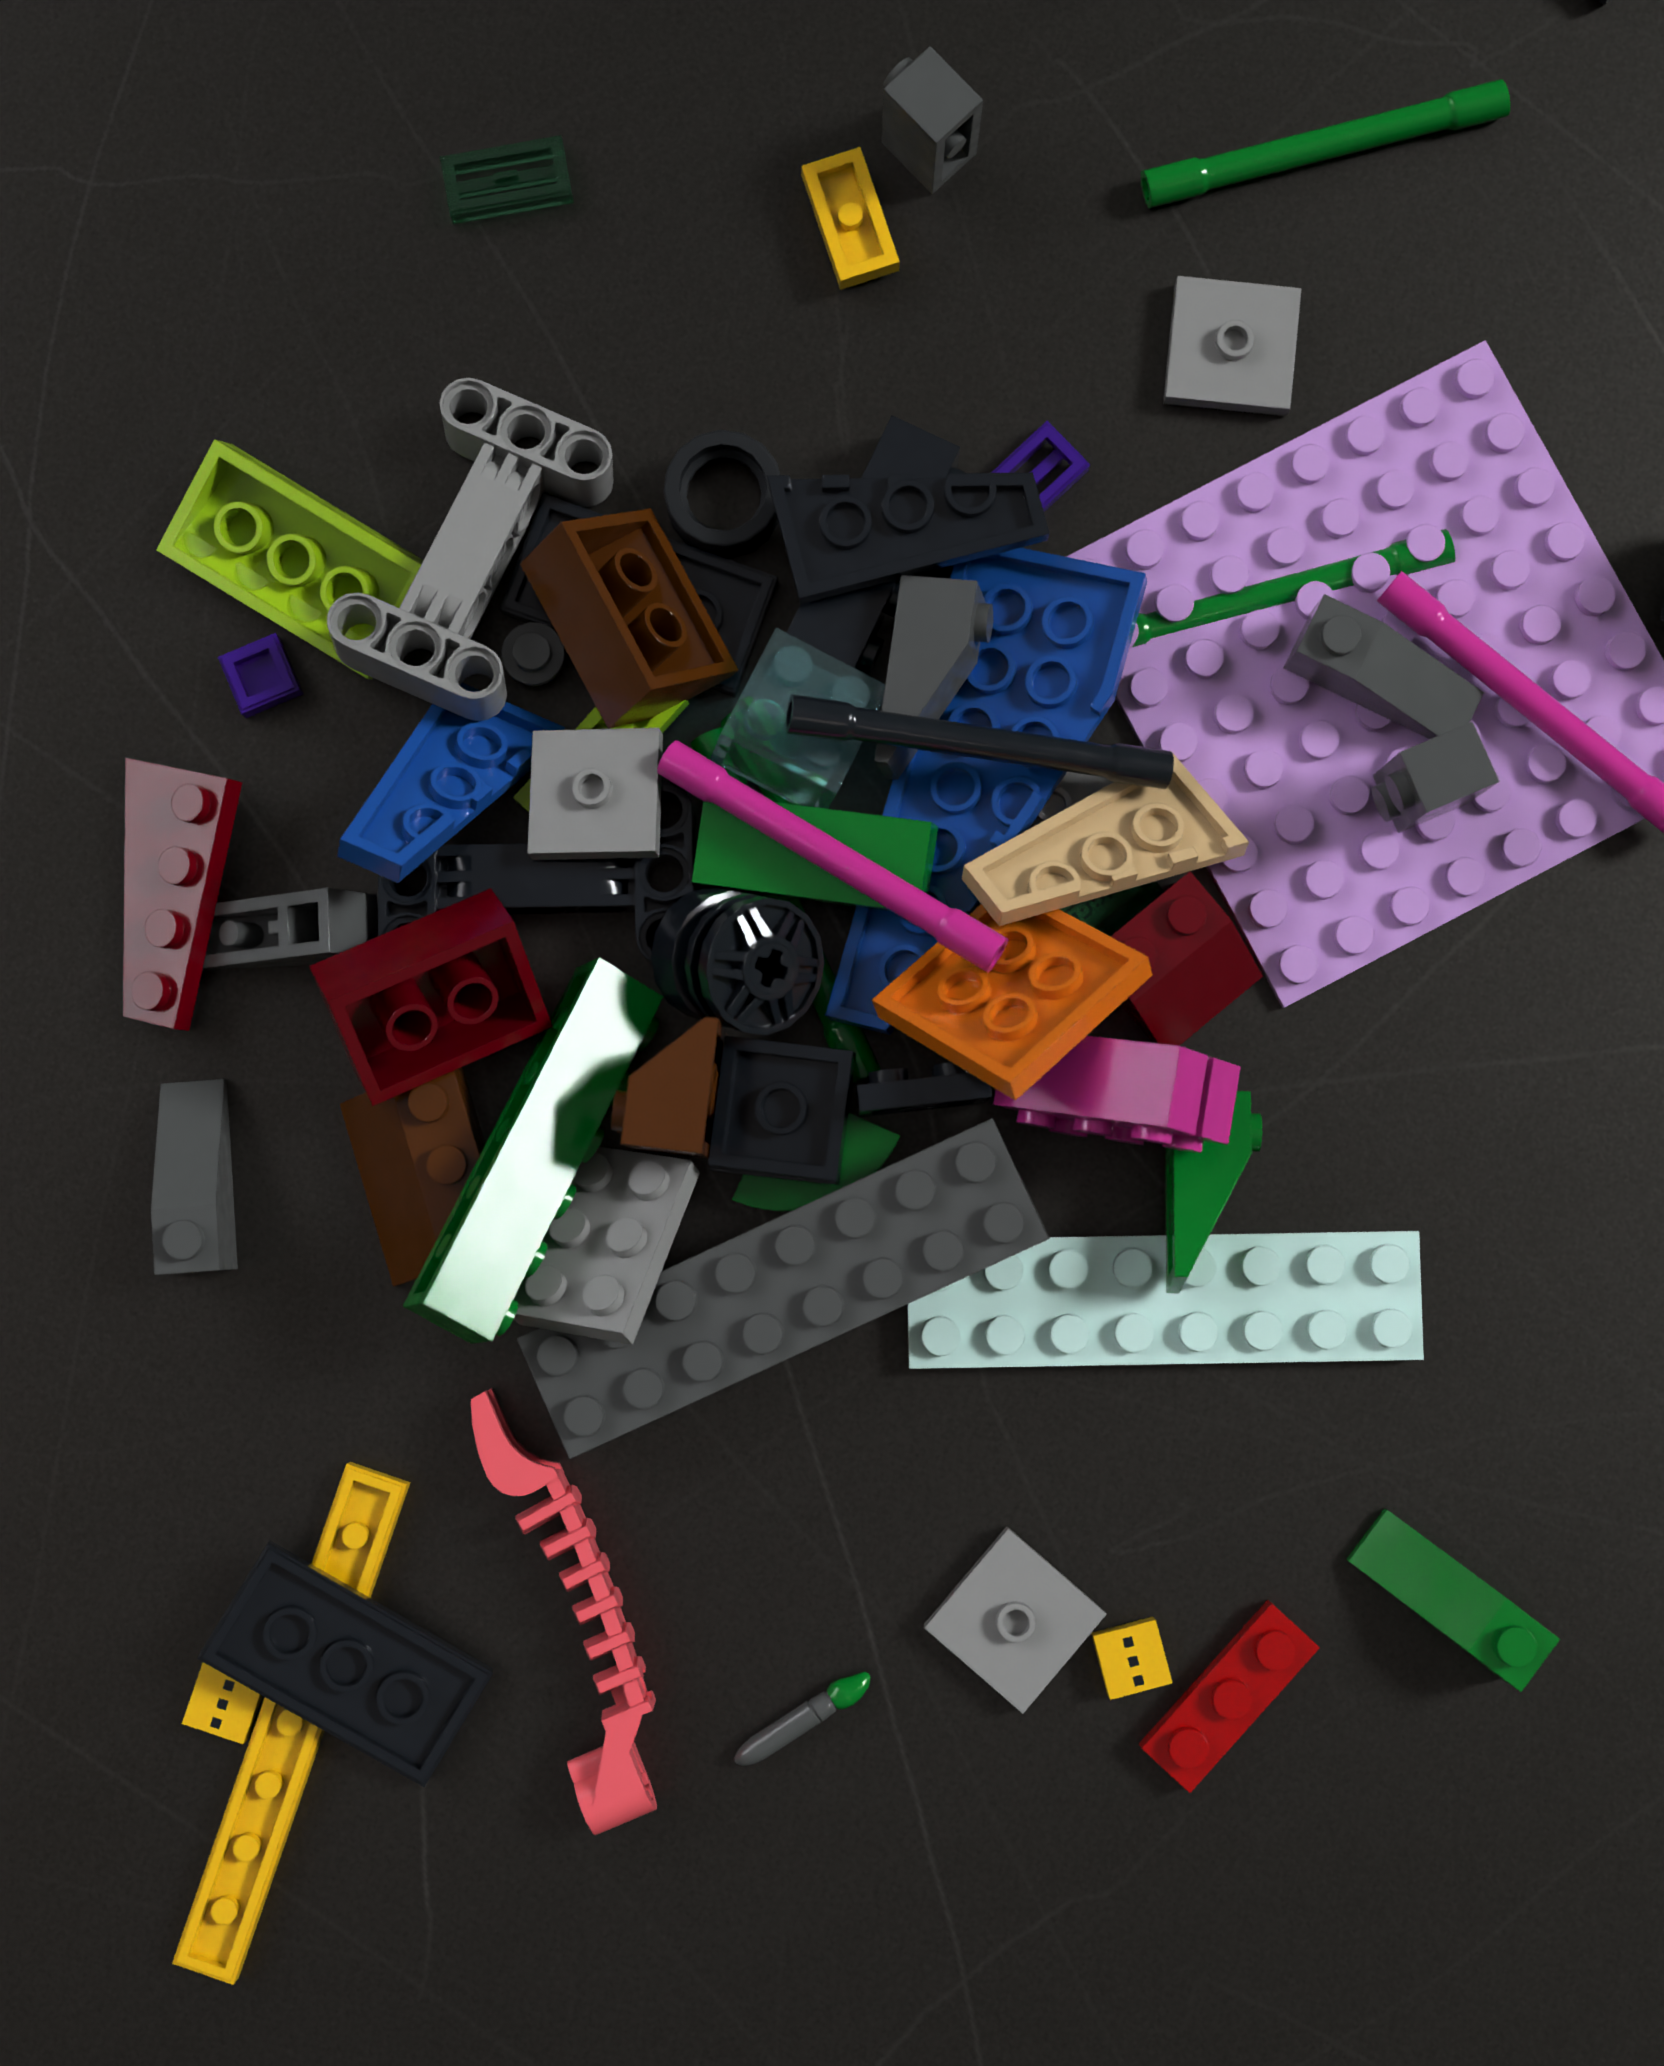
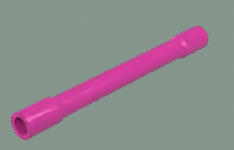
M1403 571L1398 574L1378 598L1377 602L1418 635L1426 637L1626 798L1629 805L1636 812L1664 833V783L1659 778L1647 774L1449 614L1446 607Z
M675 740L661 757L657 767L659 775L702 801L714 803L931 934L939 944L985 972H990L1002 955L1008 943V938L965 912L948 907L733 778L723 767L680 741Z

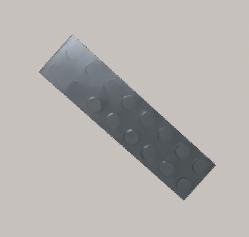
M992 1118L661 1271L633 1345L540 1328L517 1338V1341L569 1459L1050 1238L1001 1132Z

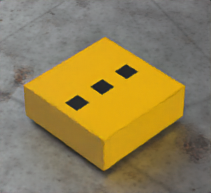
M1153 1616L1091 1633L1105 1688L1110 1700L1173 1683L1156 1619Z
M203 1662L182 1724L244 1744L249 1739L263 1696Z

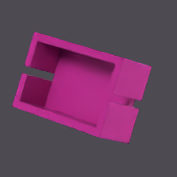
M1086 1036L1016 1101L996 1089L993 1105L1018 1111L1016 1123L1048 1128L1050 1132L1077 1137H1087L1088 1134L1105 1136L1107 1140L1136 1145H1144V1141L1162 1144V1147L1202 1153L1203 1141L1227 1145L1229 1143L1241 1067L1217 1058L1208 1057V1055L1182 1046Z

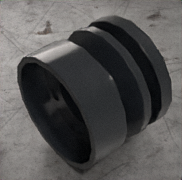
M712 886L688 892L668 908L655 931L651 954L655 983L670 1005L689 1017L702 1020L704 1017L718 1018L723 1027L760 1035H768L787 1029L808 1011L820 989L825 963L821 936L810 917L791 902Z

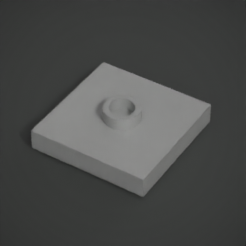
M1177 276L1174 286L1163 404L1287 416L1291 407L1302 288Z
M660 728L533 731L527 853L532 860L659 858L662 776L657 773V767L663 755V734Z
M1006 1526L924 1623V1628L1023 1714L1107 1614Z

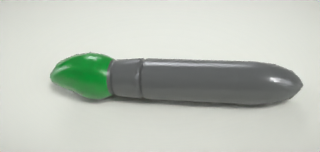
M861 1672L832 1682L826 1692L823 1691L810 1698L809 1701H805L745 1741L735 1754V1764L746 1767L757 1764L819 1725L821 1721H825L837 1709H846L853 1706L869 1688L870 1674Z

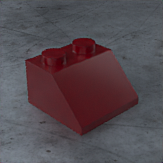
M1191 871L1110 936L1149 958L1152 976L1131 994L1121 1006L1152 1043L1180 1046L1263 977L1232 920Z

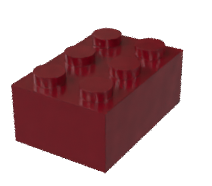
M491 888L309 966L353 1070L372 1106L553 1027L515 923Z

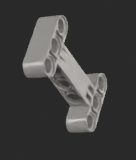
M462 378L450 383L442 392L439 402L446 441L451 449L475 462L405 598L398 608L367 594L358 592L345 594L336 599L329 608L327 625L338 657L350 668L461 717L482 721L494 717L505 706L507 690L502 662L498 655L487 646L471 640V637L539 505L542 494L546 492L577 506H596L603 502L612 491L614 483L613 458L610 443L604 435L595 429L484 381L474 378ZM474 412L484 416L480 421L472 424L457 421L465 413ZM524 437H533L541 441L539 445L530 449H522L514 445L517 440ZM584 461L592 462L599 466L597 470L589 474H580L571 470L573 465ZM364 623L375 627L371 635L365 639L352 640L345 637L346 632L356 624ZM415 649L429 650L434 654L423 665L411 666L403 662V658L407 653ZM482 674L492 679L491 684L482 691L471 692L461 687V683L471 675Z

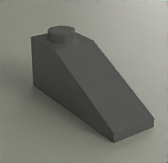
M901 575L882 711L940 719L976 666L980 642L989 643L991 639L993 605L985 602L978 581ZM877 744L874 761L885 779L898 780L918 750Z
M1326 594L1322 596L1310 612L1283 667L1428 739L1470 723L1484 694L1483 691L1385 623Z
M320 888L217 903L202 971L313 965L378 937L377 895L334 888Z
M226 1079L163 1083L160 1085L151 1201L154 1275L238 1269Z

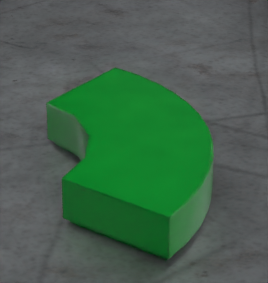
M848 1112L839 1185L743 1174L732 1200L762 1210L793 1211L877 1172L892 1153L900 1135Z

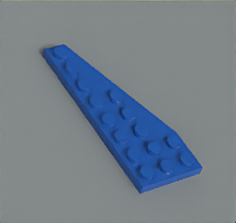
M1017 548L955 564L950 579L978 581L985 602L993 605V628L989 643L980 642L976 666L939 720L1087 742L1115 701L1147 585L1146 573L1026 548ZM918 750L899 779L892 780L882 816L928 821L938 826L929 895L948 907L959 909L969 915L980 902L962 880L964 865L1027 831L1067 772ZM856 907L825 1016L832 1021L891 1035L895 1027L878 1018L872 999L937 943L935 937L892 911Z

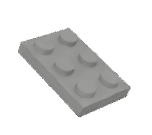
M599 1147L592 1158L586 1163L581 1162L571 1182L576 1186L575 1196L566 1212L558 1220H552L542 1240L548 1245L545 1257L532 1276L529 1278L524 1277L514 1299L518 1302V1310L514 1317L515 1321L519 1325L633 1345L700 1174L693 1162L687 1159Z

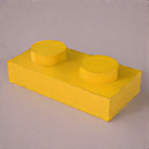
M861 147L802 165V179L840 290L898 272L900 261Z

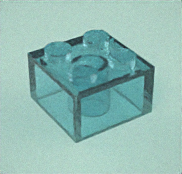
M776 628L728 718L710 760L795 805L828 809L863 741L847 740L840 742L786 734L785 720L790 696L795 694L842 701L859 708L879 710L883 703L885 684Z

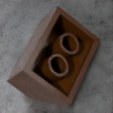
M651 508L560 522L520 563L608 729L652 719L654 716L684 700L687 701L727 680L739 671Z
M704 1017L631 1074L627 1091L616 1090L612 1109L611 1130L622 1133V1145L636 1151L709 1159L724 1038L727 1036L718 1018Z
M463 1067L375 1106L371 1105L366 1093L340 1103L393 1287L417 1279L486 1145Z

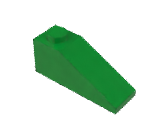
M1237 1091L1228 1145L1203 1141L1202 1153L1165 1148L1166 1293H1180L1252 1152L1260 1151L1262 1143V1117L1260 1113H1251V1091Z
M1385 1508L1346 1559L1492 1673L1520 1692L1523 1691L1560 1641L1556 1635L1508 1598Z

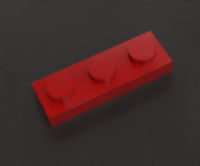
M1267 1600L1140 1741V1747L1184 1789L1191 1793L1320 1647L1275 1605Z

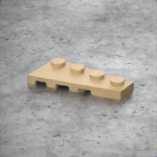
M1173 754V774L1166 789L1113 782L965 864L962 880L995 922L1002 926L1244 856L1249 841Z

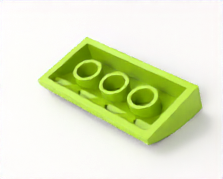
M215 439L156 549L342 664L344 663L335 651L327 625V615L336 599L345 594L358 592L373 596L399 608L424 561L235 445ZM364 623L356 624L346 632L345 637L352 640H362L370 636L375 627ZM354 670L367 679H372V677Z

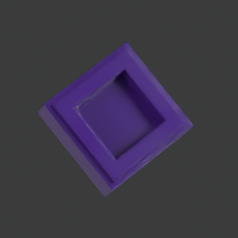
M276 633L218 657L240 713L245 718L304 694L281 638Z

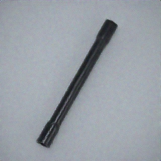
M791 694L786 712V734L840 742L847 740L870 742L1104 777L1111 782L1166 789L1173 774L1174 757L1173 753L1167 750L1121 743L1105 745L859 708L848 702Z

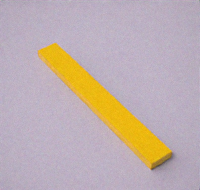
M353 1462L347 1463L311 1564L371 1598L411 1482ZM266 1697L261 1706L172 1964L232 1985L239 1979L324 1734V1730Z

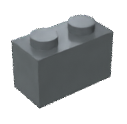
M929 46L914 61L907 57L899 62L884 81L881 143L933 194L977 154L983 99Z
M1472 721L1399 752L1373 775L1376 785L1372 787V796L1381 817L1386 822L1392 820L1397 832L1400 833L1468 804L1500 781Z

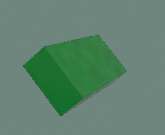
M703 801L692 883L707 887L712 886L744 892L891 911L714 803ZM775 802L929 895L938 826L934 823Z

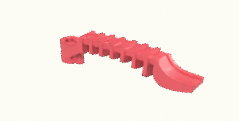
M493 1388L471 1399L472 1427L477 1451L486 1476L496 1489L510 1496H525L545 1485L547 1486L551 1496L515 1515V1520L522 1533L527 1534L561 1515L566 1528L541 1540L540 1546L546 1559L549 1561L575 1548L580 1562L559 1572V1577L567 1592L587 1582L589 1583L593 1596L572 1605V1610L579 1625H583L601 1616L606 1630L584 1640L583 1646L589 1660L592 1661L613 1652L617 1664L593 1675V1681L599 1695L611 1691L616 1705L602 1710L601 1721L606 1731L603 1746L567 1761L582 1814L591 1832L594 1835H598L657 1810L651 1782L634 1742L642 1716L653 1710L656 1698L652 1690L647 1691L643 1678L646 1666L642 1656L636 1655L633 1646L635 1631L631 1622H626L621 1609L623 1606L622 1593L619 1587L613 1586L608 1573L610 1571V1561L606 1553L599 1551L595 1540L597 1530L592 1519L586 1518L580 1505L582 1503V1495L578 1487L569 1484L559 1462L540 1458L529 1452L517 1441L508 1425Z

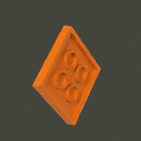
M981 904L969 915L1008 938V943L1002 955L990 972H985L937 942L875 996L872 1002L878 1018L1016 1101L1152 976V970L1148 956L1060 909L999 926Z

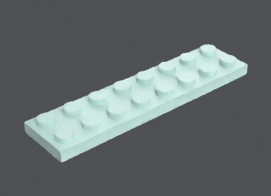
M1419 1231L1210 1234L1179 1294L1166 1293V1235L1049 1237L1050 1239L907 1304L909 1369L1424 1360Z

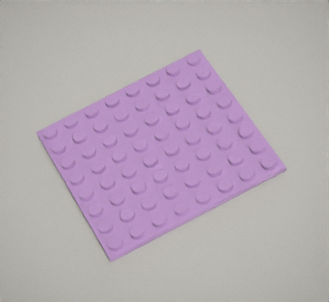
M1486 340L1066 556L1146 573L1147 585L1139 613L1147 614L1156 611L1163 619L1169 622L1185 620L1191 614L1195 600L1220 593L1234 594L1246 586L1359 556L1352 566L1353 586L1332 591L1325 583L1312 581L1305 584L1299 590L1295 601L1155 637L1143 645L1132 647L1139 634L1136 622L1115 698L1141 747L1172 751L1249 841L1244 856L1206 866L1282 1009L1645 819L1629 805L1626 798L1431 640L1418 635L1377 602L1378 598L1398 575L1390 576V567L1387 560L1377 553L1370 552L1385 549L1394 542L1406 540L1409 551L1416 559L1422 562H1431L1437 559L1445 548V538L1441 530L1447 529L1454 544L1455 562L1408 574V576L1446 607L1449 614L1647 774L1659 778L1664 783V660ZM1324 594L1385 623L1484 692L1470 722L1473 721L1500 781L1468 804L1400 833L1397 832L1392 820L1386 822L1381 817L1372 796V787L1376 785L1373 775L1399 752L1430 739L1283 668L1310 612Z

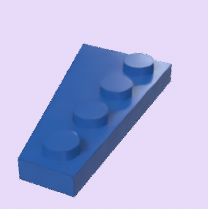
M461 683V687L467 691H481L465 683ZM505 702V706L497 715L482 721L466 719L432 704L341 837L337 857L399 883L531 771L533 731L565 730V727L508 702Z

